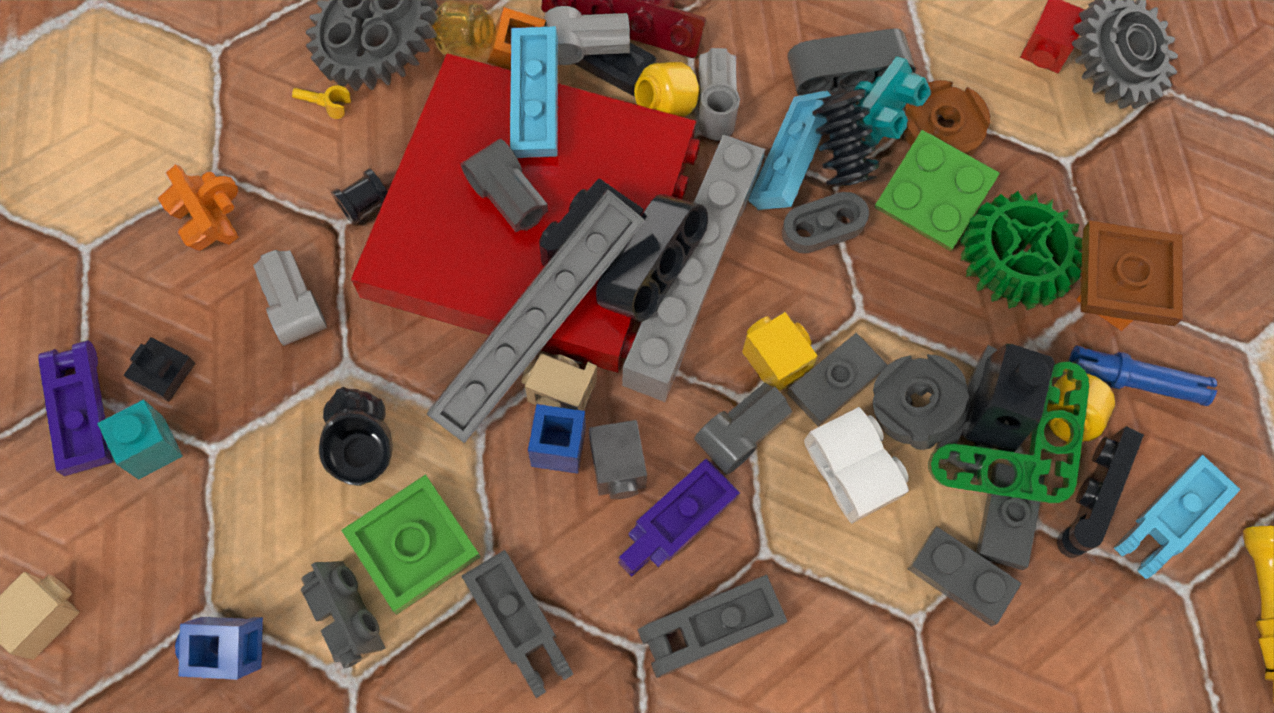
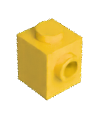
M786 312L773 320L767 316L755 322L747 330L748 335L742 353L762 381L772 387H776L779 391L790 386L808 373L818 358V355L811 347V339L805 328L798 322L793 323Z

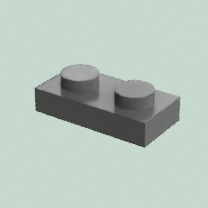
M935 527L931 531L908 567V570L991 627L998 624L1022 584L939 527Z

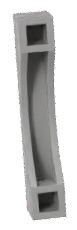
M723 134L694 201L695 203L702 204L707 209V230L656 311L649 319L642 321L623 365L622 386L666 402L716 270L758 179L765 149Z

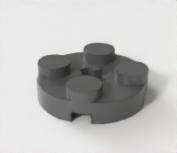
M927 354L928 359L918 358L912 360L911 355L901 357L886 366L874 383L873 408L880 427L891 438L904 444H910L918 450L930 449L936 443L942 442L955 434L964 424L971 408L967 384L962 371L954 363L938 355ZM927 392L932 394L928 405L924 407L912 406L913 402L910 396L914 393L920 396L925 395Z

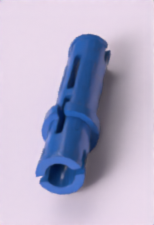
M1077 345L1073 348L1068 361L1078 364L1087 374L1107 382L1110 388L1121 389L1126 386L1198 403L1201 406H1209L1217 393V390L1207 389L1208 386L1217 387V381L1214 377H1205L1133 360L1128 353L1117 352V354L1112 355Z

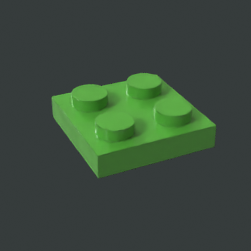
M921 130L875 204V209L951 252L969 224L970 218L974 216L1000 173Z
M426 474L341 530L396 615L481 558Z

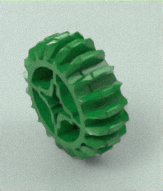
M1019 191L1011 194L1008 199L1000 194L993 199L991 204L986 202L981 205L975 216L970 218L967 229L961 237L960 245L964 247V250L961 253L960 261L970 264L966 270V277H978L980 279L976 285L977 291L988 288L993 292L991 294V302L999 300L1002 296L1007 299L1009 309L1016 307L1020 301L1027 311L1033 309L1038 303L1045 307L1052 304L1056 298L1064 297L1071 289L1070 286L1074 285L1080 278L1082 272L1080 268L1082 267L1081 251L1083 238L1075 236L1079 231L1080 224L1067 223L1068 210L1058 213L1052 209L1053 199L1042 204L1039 203L1036 192L1029 195L1026 200H1024ZM1028 246H1032L1027 252L1024 251ZM994 248H995V249L997 250V252L999 253L1000 259H999L998 256L996 255V253H995V251H994ZM1018 249L1021 250L1018 254L1013 255Z

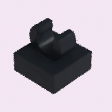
M150 337L145 345H139L129 359L132 364L123 376L131 383L169 402L196 363L182 352Z

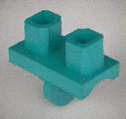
M896 56L884 74L878 76L873 84L868 81H860L854 88V90L864 89L867 93L864 98L859 100L857 105L870 109V114L859 120V123L873 126L874 131L864 137L865 141L875 142L877 146L883 137L899 139L907 128L908 122L903 108L906 104L923 106L931 94L926 78L913 73L905 58Z

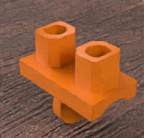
M177 164L166 172L172 185L158 197V200L164 210L175 218L182 219L186 214H191L192 218L180 227L178 231L185 245L201 251L216 240L230 245L239 238L226 216L227 213L234 210V205L231 201L238 193V186L231 177H216L211 171L206 172L202 177L199 175L188 176L184 173L181 166Z

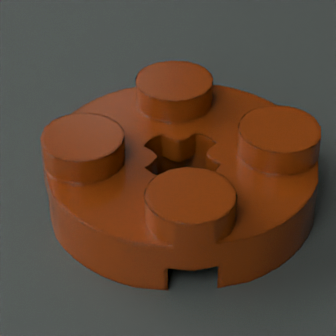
M937 80L928 82L931 94L923 106L907 104L904 108L908 119L907 128L903 132L906 141L912 146L921 130H924L970 157L973 156L985 140L987 129L990 126L991 117L985 101L976 91L969 87H966L965 91L957 87H951L953 81ZM938 115H942L945 120L953 119L955 123H953L951 128L943 127L937 122Z

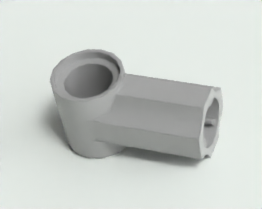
M560 6L550 9L544 16V20H546L544 27L556 26L558 35V65L575 64L582 60L584 55L630 53L629 18L627 13L581 15L575 8Z
M711 48L710 51L699 56L700 91L697 125L703 136L712 140H721L723 134L731 136L734 132L740 102L736 81V56L730 54L726 48Z
M274 250L261 255L260 260L253 266L270 306L266 308L269 320L281 344L285 346L326 329L327 325L312 291L307 290L291 251Z

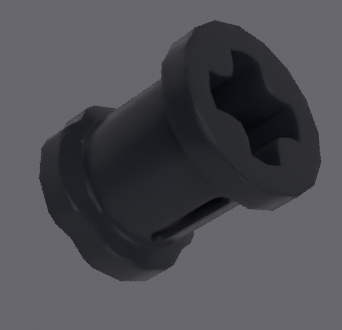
M367 169L363 172L362 178L342 191L336 188L331 194L343 214L355 226L360 222V216L384 202L388 191L378 176L371 169Z

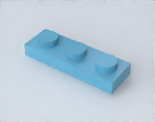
M556 26L511 28L510 148L517 158L558 156V35Z
M828 91L793 98L748 199L757 210L792 206L822 135L816 134L815 129L826 123V118L812 117V111L823 105V101L815 99L830 96L831 94Z

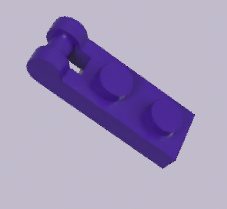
M86 340L73 344L71 350L59 353L56 349L40 353L38 360L56 472L67 476L112 463V454L97 424L105 419L96 368L98 366V357L91 341ZM75 368L76 374L63 377L66 370Z

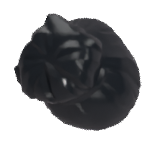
M341 387L336 390L335 394L325 404L323 408L325 425L320 435L318 453L320 462L326 472L337 480L350 485L362 486L376 480L389 466L393 442L391 431L384 422L386 408L382 399L367 391Z

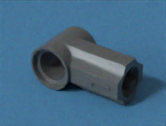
M498 139L461 163L463 173L473 189L482 198L488 197L515 232L531 229L548 212L547 203L523 175L517 157L502 139Z
M765 382L729 413L722 411L700 429L694 440L717 466L728 475L754 453L760 441L791 416L792 410L783 394L776 387H772Z

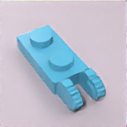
M1201 455L1137 518L1136 522L1138 524L1124 535L1114 549L1121 556H1124L1127 553L1133 552L1140 545V541L1148 534L1151 535L1161 546L1147 556L1137 569L1145 579H1148L1159 571L1172 556L1181 553L1240 491V488L1204 455Z

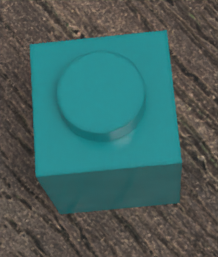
M144 399L97 423L116 465L138 480L183 457L165 418Z

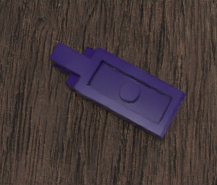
M706 458L636 521L635 527L628 535L635 543L619 556L620 561L618 563L631 577L650 560L657 567H660L666 560L670 561L739 497L740 492Z

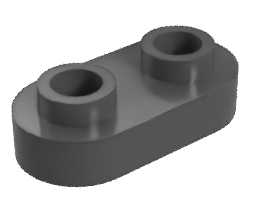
M840 192L795 207L785 217L782 227L783 241L795 252L811 253L855 238L863 231L868 221V206L860 196L851 192ZM837 217H847L850 220V223H841L837 219ZM806 230L811 236L802 237L796 231Z

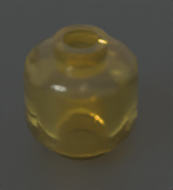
M446 1L438 7L436 11L438 18L431 25L437 36L432 38V40L435 41L438 50L446 56L449 53L463 58H479L485 53L486 49L491 47L495 23L493 17L488 14L481 4L465 1Z

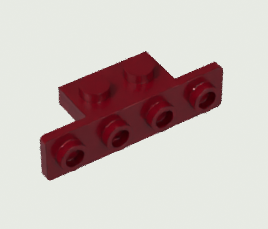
M542 0L541 10L545 13L552 8L560 6L575 8L581 15L627 13L630 39L689 58H695L699 52L706 19L703 16L673 8L675 0Z

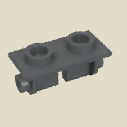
M343 561L313 563L312 568L314 571L307 573L301 578L304 584L301 592L316 622L323 621L331 614L335 620L320 630L334 662H341L343 669L359 663L362 660L361 654L384 650L385 646L379 635V624L376 618L366 609L357 590L358 582L353 572L345 566Z

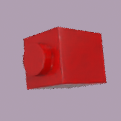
M1048 0L1033 27L1020 58L1040 68L1059 73L1074 49L1072 42L1079 37V34L1075 32L1073 27L1082 21L1079 13L1085 9L1063 0Z

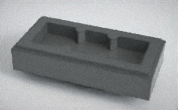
M855 333L789 387L787 394L819 427L874 381L888 365Z
M997 463L992 469L990 482L997 487L1008 486L1013 481L1014 468ZM1039 476V484H1044L1045 476ZM988 493L976 553L986 560L1022 571L1028 568L1040 501Z

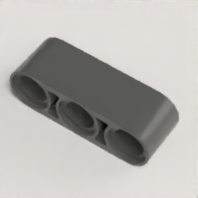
M885 29L809 40L795 45L787 54L796 92L799 96L828 91L831 95L853 91L860 81H868L873 84L878 76L884 74L896 56L907 59L912 72H916L905 33L900 29Z

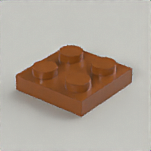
M1089 221L1083 228L1080 312L1175 327L1183 320V234Z

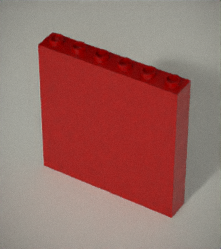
M447 53L353 272L351 281L360 298L489 335L544 268L541 262L540 237L548 225L554 221L559 223L569 212V206L580 190L584 188L589 190L600 178L643 208L644 211L659 194L684 199L689 177L683 174L687 164L694 166L701 140L694 138L696 121L558 83V156L517 158L523 175L547 203L548 212L531 229L515 232L488 197L482 198L477 194L461 168L463 161L498 139H502L510 147L511 70ZM598 279L543 346L541 351L562 355L585 364L589 362L599 368L618 373L622 360L627 358L637 333L632 332L635 320L598 305L596 300Z

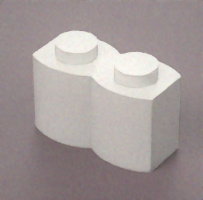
M860 407L810 431L804 439L810 457L821 475L828 482L837 504L851 524L900 499L909 491L906 484L909 477L903 463L897 457H891L884 449L881 442L884 436L879 423L873 416H866Z

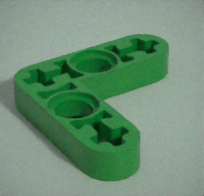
M1072 362L1054 364L1042 417L1032 431L1029 455L961 444H944L936 448L930 455L928 470L931 477L940 485L963 490L1046 503H1061L1069 499L1077 485L1089 394V378L1085 370ZM1063 371L1068 372L1067 379L1075 382L1076 385L1075 390L1065 393L1063 406H1074L1073 414L1064 410L1047 411L1048 403L1052 405L1059 404L1060 389L1052 386V379L1061 377ZM1054 418L1065 421L1070 428L1071 435L1068 442L1060 447L1051 445L1044 436L1046 424ZM1041 450L1049 454H1068L1067 463L1056 461L1055 476L1063 478L1062 487L1053 488L1051 495L1047 494V486L1039 484L1040 474H1048L1051 467V459L1041 460ZM950 451L957 453V461L975 464L974 454L982 455L977 467L978 485L970 483L974 476L973 473L955 472L953 480L947 479V471L939 468L940 459H948ZM1004 459L1013 466L1014 478L1008 486L997 487L990 482L987 471L993 461Z

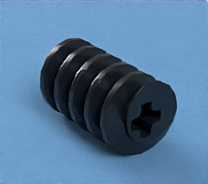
M864 89L815 99L823 101V105L812 111V117L826 118V123L815 129L816 134L830 137L829 141L819 146V151L833 153V158L823 163L822 167L823 169L836 170L837 175L825 182L826 186L852 185L877 177L871 176L869 173L878 169L880 162L877 159L865 158V156L877 149L876 143L862 141V138L874 131L873 126L859 123V120L870 114V109L855 105L856 102L867 95Z

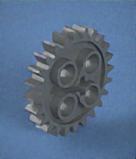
M320 0L316 4L321 8L322 12L310 15L309 17L315 24V27L306 30V34L312 40L306 44V47L313 54L311 60L328 80H334L339 86L345 87L349 84L354 91H358L364 82L370 90H374L377 79L380 78L388 86L391 83L392 73L397 72L401 77H405L404 66L407 63L415 66L420 64L415 57L417 52L430 51L424 40L437 36L431 25L440 22V18L435 13L439 6L435 0Z

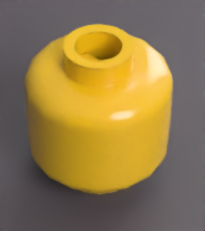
M654 63L643 69L635 84L634 94L636 103L640 106L685 117L691 114L696 107L700 87L695 73L685 63Z
M1065 374L1054 385V387L1060 389L1059 404L1052 405L1048 403V412L1064 410L1073 414L1074 406H1063L1065 393L1075 390L1076 385L1075 382L1069 381L1067 374ZM1087 374L1089 378V394L1082 442L1092 441L1102 435L1115 407V397L1110 387L1100 378ZM1058 418L1050 420L1047 424L1053 433L1060 439L1068 442L1071 435L1068 424Z

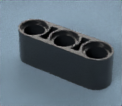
M666 194L657 195L641 216L646 220L601 275L596 288L598 305L637 321L649 319L660 305L707 230L708 212L702 204Z

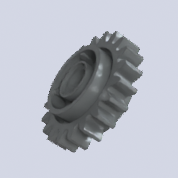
M1094 0L1089 3V7L1079 13L1082 21L1073 27L1075 32L1081 36L1072 42V46L1082 50V55L1075 59V63L1085 65L1086 71L1083 73L1082 79L1092 78L1095 82L1092 92L1095 94L1104 89L1105 103L1109 104L1117 100L1120 109L1130 105L1133 109H1136L1163 96L1162 91L1172 86L1168 78L1177 74V70L1169 62L1178 58V54L1168 49V45L1173 43L1175 38L1166 34L1165 29L1168 26V22H1160L1156 18L1158 8L1154 7L1149 11L1146 10V0Z

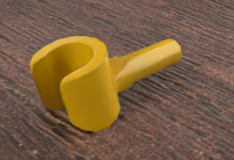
M339 85L329 87L325 94L294 88L292 91V97L295 99L326 107L327 114L333 119H340L345 115L344 107L333 102L351 103L349 91Z

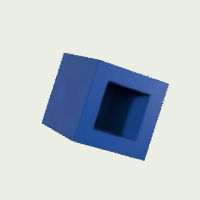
M536 404L528 447L531 467L579 474L586 432L585 411Z

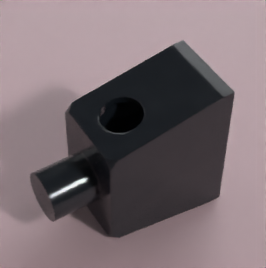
M1008 343L986 359L966 439L996 450L1015 452L1040 422L1055 364L1054 359L1051 356ZM1006 416L1005 418L1009 425L999 422L997 417Z

